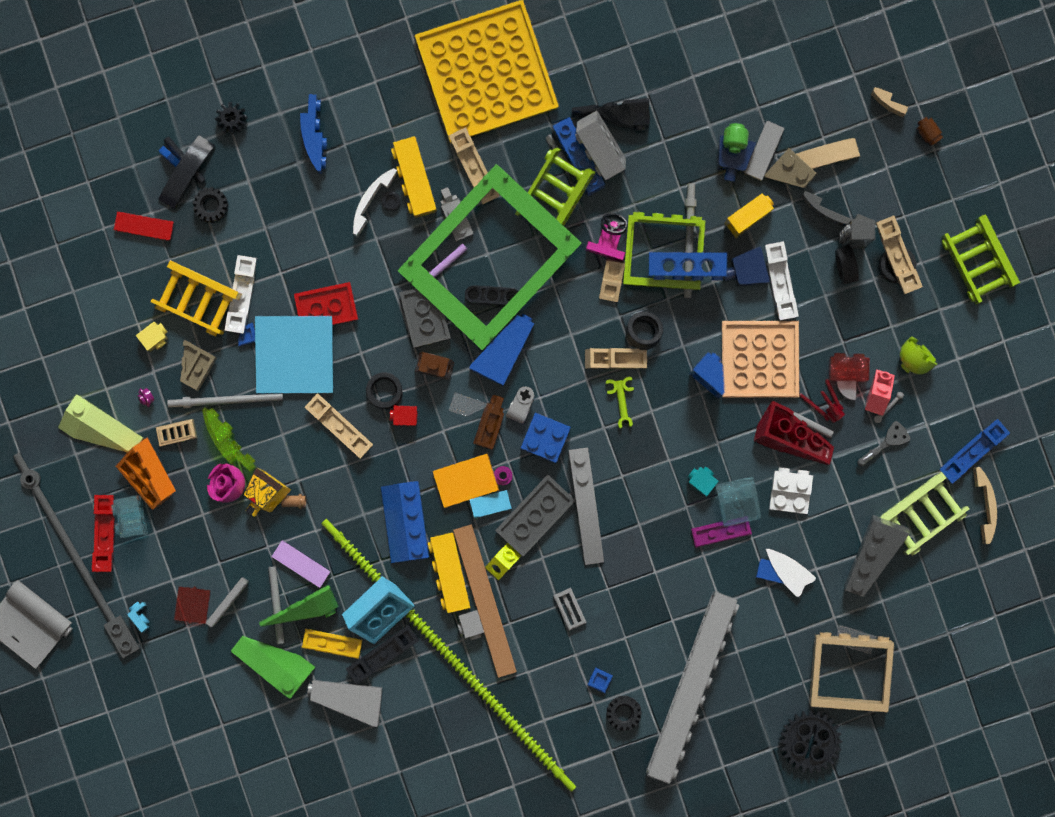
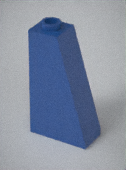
M524 314L522 316L517 315L470 365L469 370L504 386L534 327V323L531 322L532 318Z

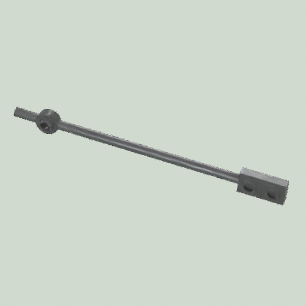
M17 453L13 458L22 471L21 484L25 488L33 490L109 622L104 625L122 658L127 657L139 650L140 646L122 615L115 618L39 487L41 482L40 474L35 470H29L21 454ZM28 476L33 477V481L31 483L27 482Z

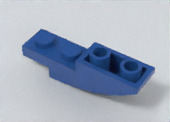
M309 94L308 113H300L301 132L307 154L318 173H322L323 168L326 169V157H323V149L327 150V138H324L323 133H316V130H320V119H317V111H321V100H318L317 95Z

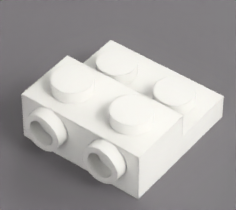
M779 468L778 471H773L769 509L808 514L813 476L809 475V471L798 470L797 473H790L788 468Z

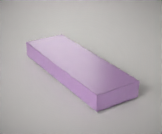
M283 540L271 556L319 588H321L331 572Z

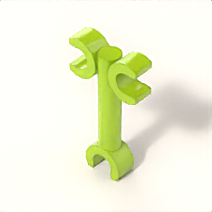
M626 377L620 381L607 380L605 382L614 386V389L607 391V394H614L617 390L621 417L618 421L619 428H622L623 420L629 422V427H632L633 424L632 419L628 417L624 390L628 392L634 390V387L628 388L625 385L627 381L632 380V377Z

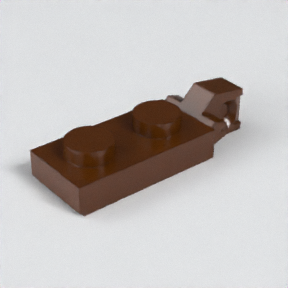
M492 395L490 403H487L484 408L473 444L491 450L494 448L504 416L503 408H501L504 398Z

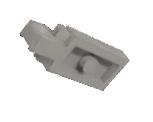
M448 187L441 190L445 200L440 201L446 218L460 204L457 195L452 196ZM467 217L452 232L456 242L474 235Z

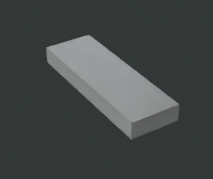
M766 121L744 174L762 181L784 130L783 127Z
M242 577L207 620V625L214 627L249 584L247 579Z

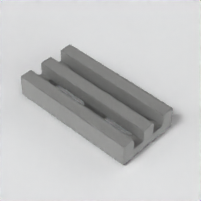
M571 588L553 595L569 631L587 623ZM567 593L570 594L571 599L575 605V608L580 616V622L577 621L574 612L570 606V603L565 595ZM558 597H563L574 622L573 625L570 624Z

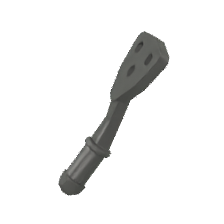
M898 421L893 422L887 430L885 440L878 447L869 450L867 454L859 458L857 461L858 466H865L870 460L876 458V455L882 449L888 446H898L909 442L910 436L907 430Z

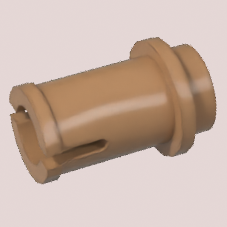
M299 494V496L286 495L282 500V507H299V509H302V507H306V496Z

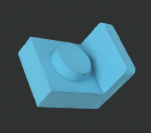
M136 602L129 608L131 612L127 615L141 632H145L150 628L148 626L149 620L143 613L139 614L138 612L147 605L145 602L141 604Z

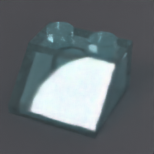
M753 477L715 485V493L724 527L761 519L758 494Z

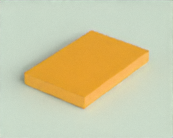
M488 454L433 471L444 508L499 491Z

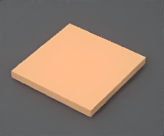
M722 321V365L725 393L722 395V398H799V321Z

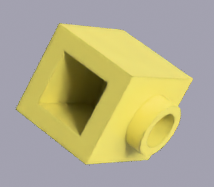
M153 322L136 336L146 350L151 352L155 348L158 350L166 344L165 340L168 337L165 334L168 331L161 323L158 325L156 322Z

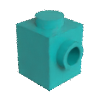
M699 467L698 470L694 468L688 475L690 480L687 483L706 497L718 483V480L713 477L714 473L710 469Z

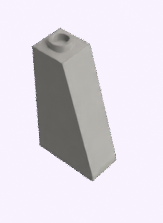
M313 680L312 684L308 685L307 695L311 696V701L371 726H379L383 687Z

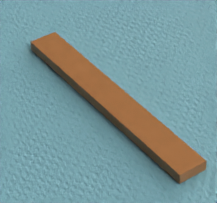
M472 524L455 529L453 531L498 678L517 672Z

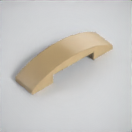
M465 127L449 135V138L473 187H475L488 172ZM492 188L481 202L485 204L500 195Z
M855 138L797 153L812 169L860 157Z
M895 216L877 222L876 225L884 250L904 294L923 287L900 235L901 231Z
M318 393L305 406L315 418L360 459L373 446L366 437Z
M980 467L973 468L975 487L983 486L988 524L980 525L983 544H990L997 522L996 499L988 477Z

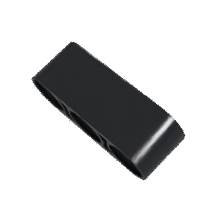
M472 285L465 290V298L470 304L506 306L509 302L506 299L507 294H517L519 291L515 288ZM471 290H476L479 293V297L472 300L468 297V293ZM489 292H496L498 298L495 301H490L487 298Z

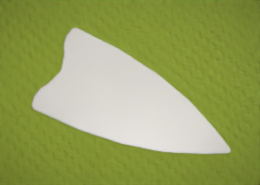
M766 549L776 573L797 597L802 594L805 585L815 581L816 577L795 560L782 553Z

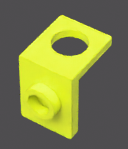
M507 543L485 568L495 578L500 580L522 555ZM492 565H497L501 572H496Z

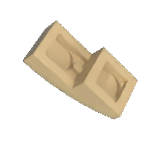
M874 87L871 95L879 104L898 116H905L908 109L907 106L890 101L893 93Z
M606 259L599 299L618 302L625 262Z

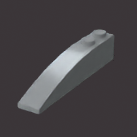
M588 447L569 450L585 565L602 563L604 558Z

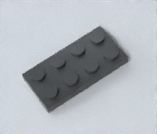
M547 474L495 531L519 554L524 556L576 500Z

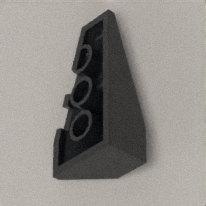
M649 98L623 100L624 103H621V105L609 102L603 104L600 108L598 105L573 107L571 110L572 115L583 118L598 111L604 123L629 129L634 128L635 131H644L646 127L650 126Z

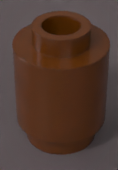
M925 117L917 123L918 127L916 130L925 143H929L930 146L943 138L941 130L932 118L928 119Z

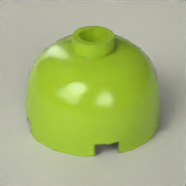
M910 337L900 349V359L903 362L901 367L907 373L910 371L919 375L928 373L937 365L936 359L924 345L916 344L918 342L916 338Z

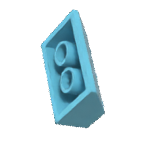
M382 576L342 616L350 631L375 644L415 606L393 582Z

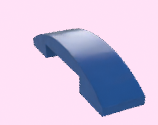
M996 419L959 450L939 470L953 484L988 451L1007 437L1010 432Z

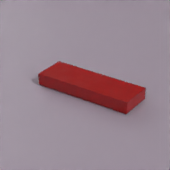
M117 211L114 231L171 241L174 222Z

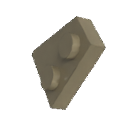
M184 340L183 369L180 381L199 391L217 358Z

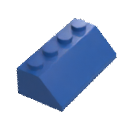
M419 481L381 487L391 563L429 558Z

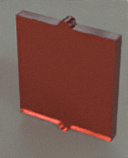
M179 586L174 620L187 621L189 624L192 622L206 624L211 590L197 589L195 586L193 588Z

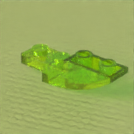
M205 407L202 410L204 421L211 439L218 450L230 464L238 460L252 472L257 467L254 464L256 460L248 453L244 455L240 451L242 447L235 440L230 441L235 435L231 432L233 427L226 421L222 423L218 419L220 415L213 408L209 410Z

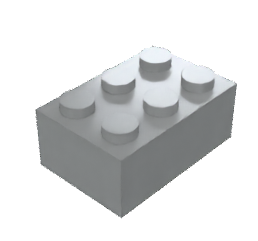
M598 111L577 121V133L575 136L580 144L583 143L586 147L585 153L589 160H594L598 175H603L604 179L607 180L625 170L626 157Z

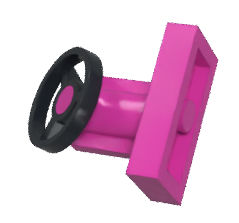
M616 213L605 214L601 219L602 232L598 244L588 241L586 251L623 261L625 252L616 250L620 235L627 229V221L623 216ZM608 217H616L622 222L610 220Z

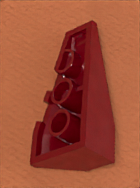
M774 401L770 403L759 421L754 437V442L768 448L830 465L834 446L819 433H814L804 420L801 421L794 415L790 408Z

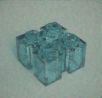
M136 495L115 499L111 507L113 516L118 518V523L115 524L116 534L120 535V538H131L149 534L142 497Z

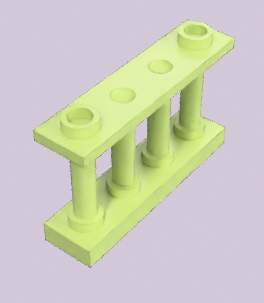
M942 472L936 474L880 516V518L901 525L896 515L903 511V513H907L924 536L916 543L908 536L904 541L908 547L903 552L905 555H915L921 550L920 546L953 521L957 520L959 522L967 516L968 506L960 509L943 486L944 483L942 481L946 477ZM931 489L937 490L954 512L947 520L942 517L928 498L927 492ZM916 500L924 504L939 524L931 532L912 509V503Z

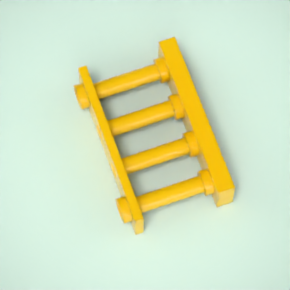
M170 260L167 268L172 269V276L160 301L151 300L152 303L156 304L155 308L164 313L167 309L207 328L206 332L213 336H216L217 333L223 335L224 331L218 329L230 301L232 302L233 299L239 301L242 293ZM182 275L189 277V284L177 309L168 306L167 303L179 277L181 278ZM199 283L206 285V292L194 317L185 314L184 311L196 285L198 286ZM216 291L223 293V300L211 325L201 321L213 293L215 294Z

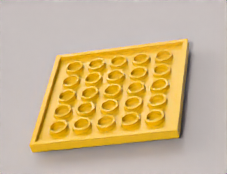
M523 0L415 35L448 138L449 135L465 127L470 137L559 108Z

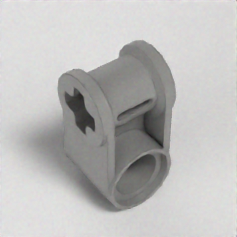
M525 386L518 390L506 414L507 418L524 424L534 400V392L531 388ZM526 390H528L531 398H526V400L523 401V397L520 394L521 392H526Z

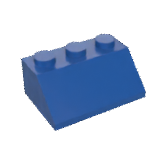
M708 352L690 372V375L719 399L725 393L723 365L720 363L722 360L715 353L710 354Z

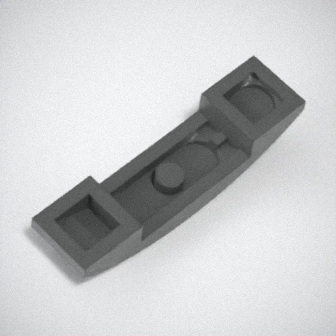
M804 191L802 198L805 203L824 219L841 226H846L853 220L820 206L823 198ZM857 214L854 220H872L860 214Z

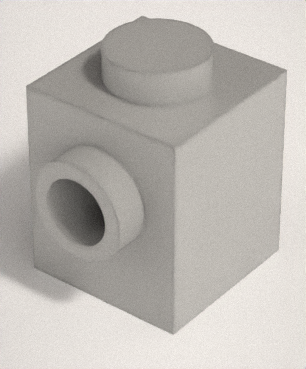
M478 610L459 615L461 623L458 624L461 635H465V638L470 637V640L482 637L481 633L484 632Z

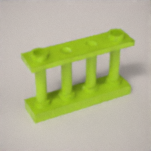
M555 148L549 150L544 158L546 162L528 193L532 197L535 195L555 208L559 213L556 219L564 226L596 172L591 168L585 171L578 170L559 158L558 154L561 149ZM553 163L577 178L578 183L575 187L568 186L548 173ZM543 179L567 194L569 198L566 203L561 204L538 189ZM516 211L515 214L517 216H520L521 214L518 211Z
M986 214L976 219L977 223L974 227L952 238L946 233L942 236L943 240L941 241L944 249L948 250L969 290L967 292L971 302H975V304L982 302L981 295L1004 284L1009 285L1011 288L1020 283ZM975 234H983L985 238L983 244L961 255L958 254L954 246L955 244ZM986 250L992 252L994 256L992 261L970 272L967 271L963 263L964 261ZM995 267L1000 268L1003 273L1001 278L976 289L972 281L973 278Z

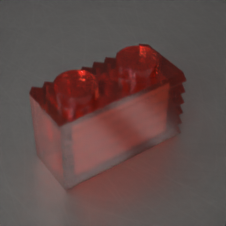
M834 353V357L829 358V381L868 382L870 358H865V354H853V357H846L845 353Z

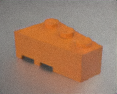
M148 438L132 447L116 465V468L152 510L167 501L176 491Z

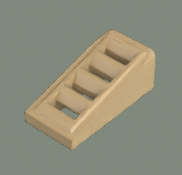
M193 419L156 427L159 446L197 439ZM185 425H188V436H186ZM177 427L181 428L182 437L180 438ZM171 428H173L175 439L171 438ZM162 430H166L167 441H164Z

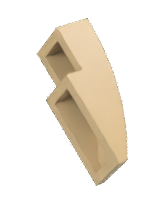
M624 348L585 349V369L647 368V350Z

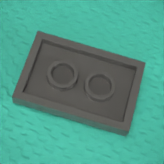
M414 288L399 292L413 348L451 339L445 315L420 291Z

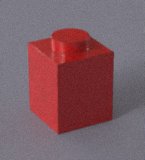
M394 406V410H390V421H393L394 426H417L418 407Z

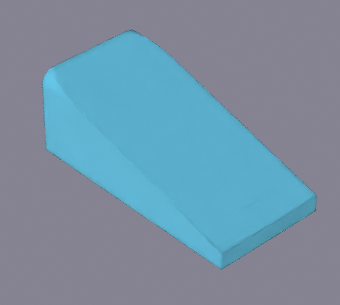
M507 490L470 499L474 518L512 509Z

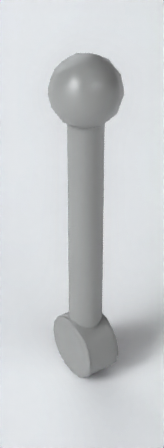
M902 392L896 394V398L887 406L884 415L899 399H903L904 394ZM875 416L874 421L880 423L883 416Z

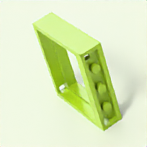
M633 212V215H629L623 284L700 290L701 280H653V278L631 277L635 222L699 227L697 253H703L706 221L702 220V217L691 216L690 219H683V215H671V218H665L664 214L652 213V217L644 216L645 213Z

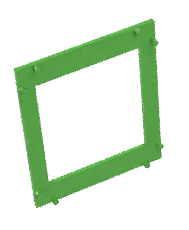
M496 164L412 256L408 258L398 272L481 350H484L582 243ZM493 188L558 249L486 326L421 265Z

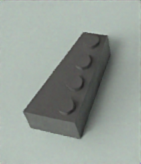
M872 515L845 582V590L864 597L909 536V528Z

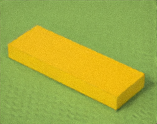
M305 629L302 648L359 659L362 640Z

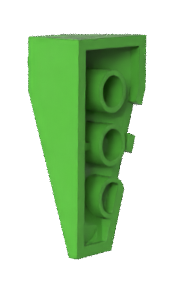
M328 585L307 596L304 600L296 602L287 607V609L259 622V625L263 627L316 618L323 615L327 618L335 614V609L339 606Z
M242 636L231 650L232 653L289 699L295 695L315 668V666L298 654Z

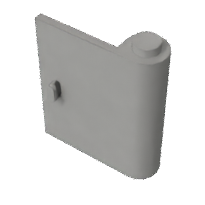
M19 580L10 587L6 597L0 603V641L35 669H37L63 636L66 638L73 630L71 627L72 622Z

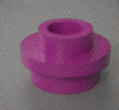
M500 466L494 471L497 484L507 485L511 482L513 475L508 467ZM501 472H505L507 474V477L505 479H501L499 477V474Z

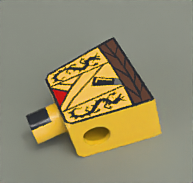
M256 467L244 492V497L251 501L246 512L256 517L260 509L272 512L291 489L264 470Z

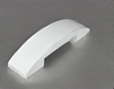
M393 168L381 175L363 195L354 218L353 233L356 237L360 235L368 222L363 217L364 212L381 185L387 189L390 187L398 174L396 169Z
M784 241L765 245L769 276L779 320L799 317L796 300L793 295Z
M237 255L233 290L242 293L239 301L233 299L232 302L230 301L225 331L244 334L251 303L257 258Z

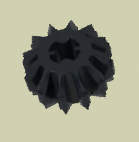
M232 102L228 103V108L222 104L223 111H216L220 115L215 117V121L220 122L217 127L219 129L223 128V133L225 134L229 129L231 135H234V129L240 133L241 129L239 126L246 127V123L243 120L248 119L247 115H243L246 112L245 109H239L240 105L238 103L235 104L234 108ZM232 115H233V116L235 117V120H234V121L231 120V121L229 122V120L227 119V117H228V116L232 117Z

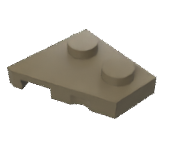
M788 148L764 176L806 188L817 176V173L792 149Z

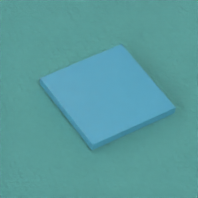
M255 316L256 393H333L332 316Z

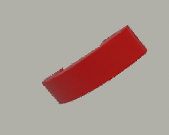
M94 495L95 528L92 572H112L115 540L114 495Z

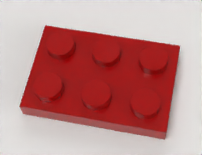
M350 282L294 294L298 316H332L333 325L358 320Z

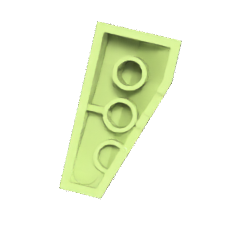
M79 395L74 397L65 410L58 427L75 439L124 452H129L132 447L143 440V437Z

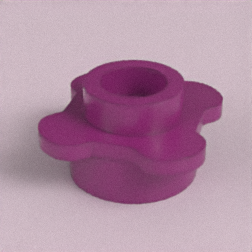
M147 388L144 390L139 389L137 397L140 403L149 408L151 403L154 402L153 395Z

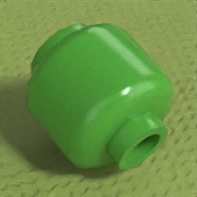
M730 124L724 130V147L729 149L731 153H740V150L747 148L749 131L742 124Z

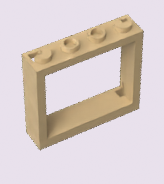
M820 632V635H815L809 698L810 706L888 712L894 650L893 641L883 636H878V639H870L868 635H858V638H853L850 634L840 633L839 636H831L829 632ZM822 644L886 648L882 701L818 696Z

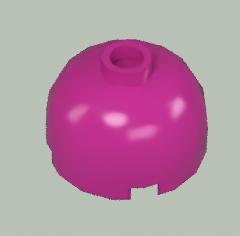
M218 464L209 474L208 479L211 480L210 486L207 485V490L212 499L228 503L237 500L242 495L245 488V478L237 467L229 464Z

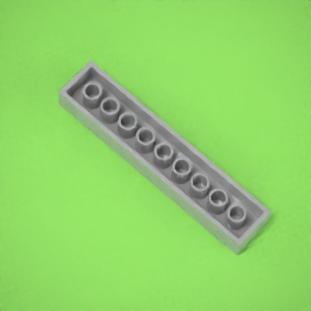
M712 592L646 770L647 775L667 783H670L671 779L675 780L678 772L676 768L677 762L682 761L685 753L683 750L684 743L688 744L692 734L689 731L691 724H696L699 715L696 713L698 706L702 707L705 700L703 695L704 689H708L712 678L709 677L711 670H715L718 665L719 659H716L718 651H723L726 642L723 641L725 633L729 634L732 627L730 622L731 616H735L739 605L736 604L737 600L718 592Z

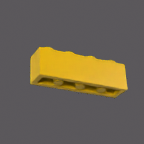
M416 137L393 142L395 147L391 148L394 160L398 159L400 165L396 167L399 178L403 177L405 182L402 185L404 195H408L410 202L407 203L409 213H414L415 218L437 212Z
M448 533L431 537L428 547L430 554L434 553L435 561H432L434 572H438L440 578L436 582L438 590L443 591L444 598L441 599L443 610L447 609V613L470 608L454 534Z

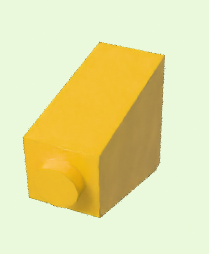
M762 193L728 217L725 225L737 238L772 212L774 203L768 195L764 196Z

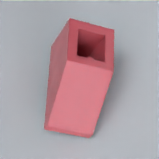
M876 370L867 397L865 410L884 415L891 398L895 375Z

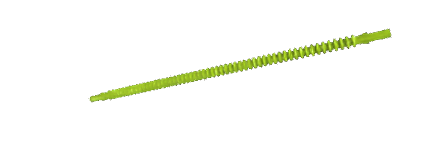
M328 519L321 523L334 537L333 539L340 543L341 549L344 548L345 553L348 552L349 557L352 556L353 561H357L356 565H360V569H364V573H368V577H372V582H377L381 578V573H377V569H373V565H369V561H365L366 557H362V553H358L357 548L354 549V544L351 545L350 540L347 541L343 533L339 532ZM410 610L406 614V618H410L409 622H413V626H417V630L422 631L421 635L425 634V639L428 638L429 643L432 642V646L437 647L436 651H440V655H444V659H448V663H452L451 667H455V671H459L460 676L463 675V680L466 679L467 684L470 683V687L475 688L474 692H478V696H482V700H486V704H490V708H494L493 712H497V716L502 717L501 721L505 720V725L508 724L509 729L512 728L513 733H517L516 737H520V741H524V745H528V749H532V754L535 753V757H539V761L544 762L543 766L546 765L548 767L547 770L550 769L555 778H558L572 792L576 786L564 774V771L556 765V761L553 762L552 757L549 758L548 753H544L545 749H541V745H537V741L532 740L533 736L529 737V732L526 733V729H522V725L517 724L518 720L515 721L513 719L514 716L511 717L510 712L507 713L506 708H502L503 704H499V700H495L494 695L491 696V691L488 692L487 687L484 688V684L479 683L480 679H475L476 675H472V671H468V667H464V663H460L461 659H457V655H453L452 650L449 651V646L446 647L445 642L442 643V639L437 638L438 634H434V630H430V626L427 627L426 622H422L423 618H419V614L414 613L415 610Z

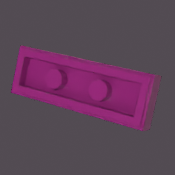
M748 516L691 529L695 548L752 534Z

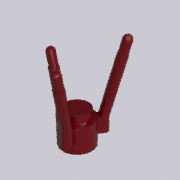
M828 379L825 382L835 403L832 404L825 392L821 391V395L829 406L825 409L827 413L802 393L799 394V397L820 413L826 421L831 420L832 423H835L845 415L842 411L844 408L839 403Z

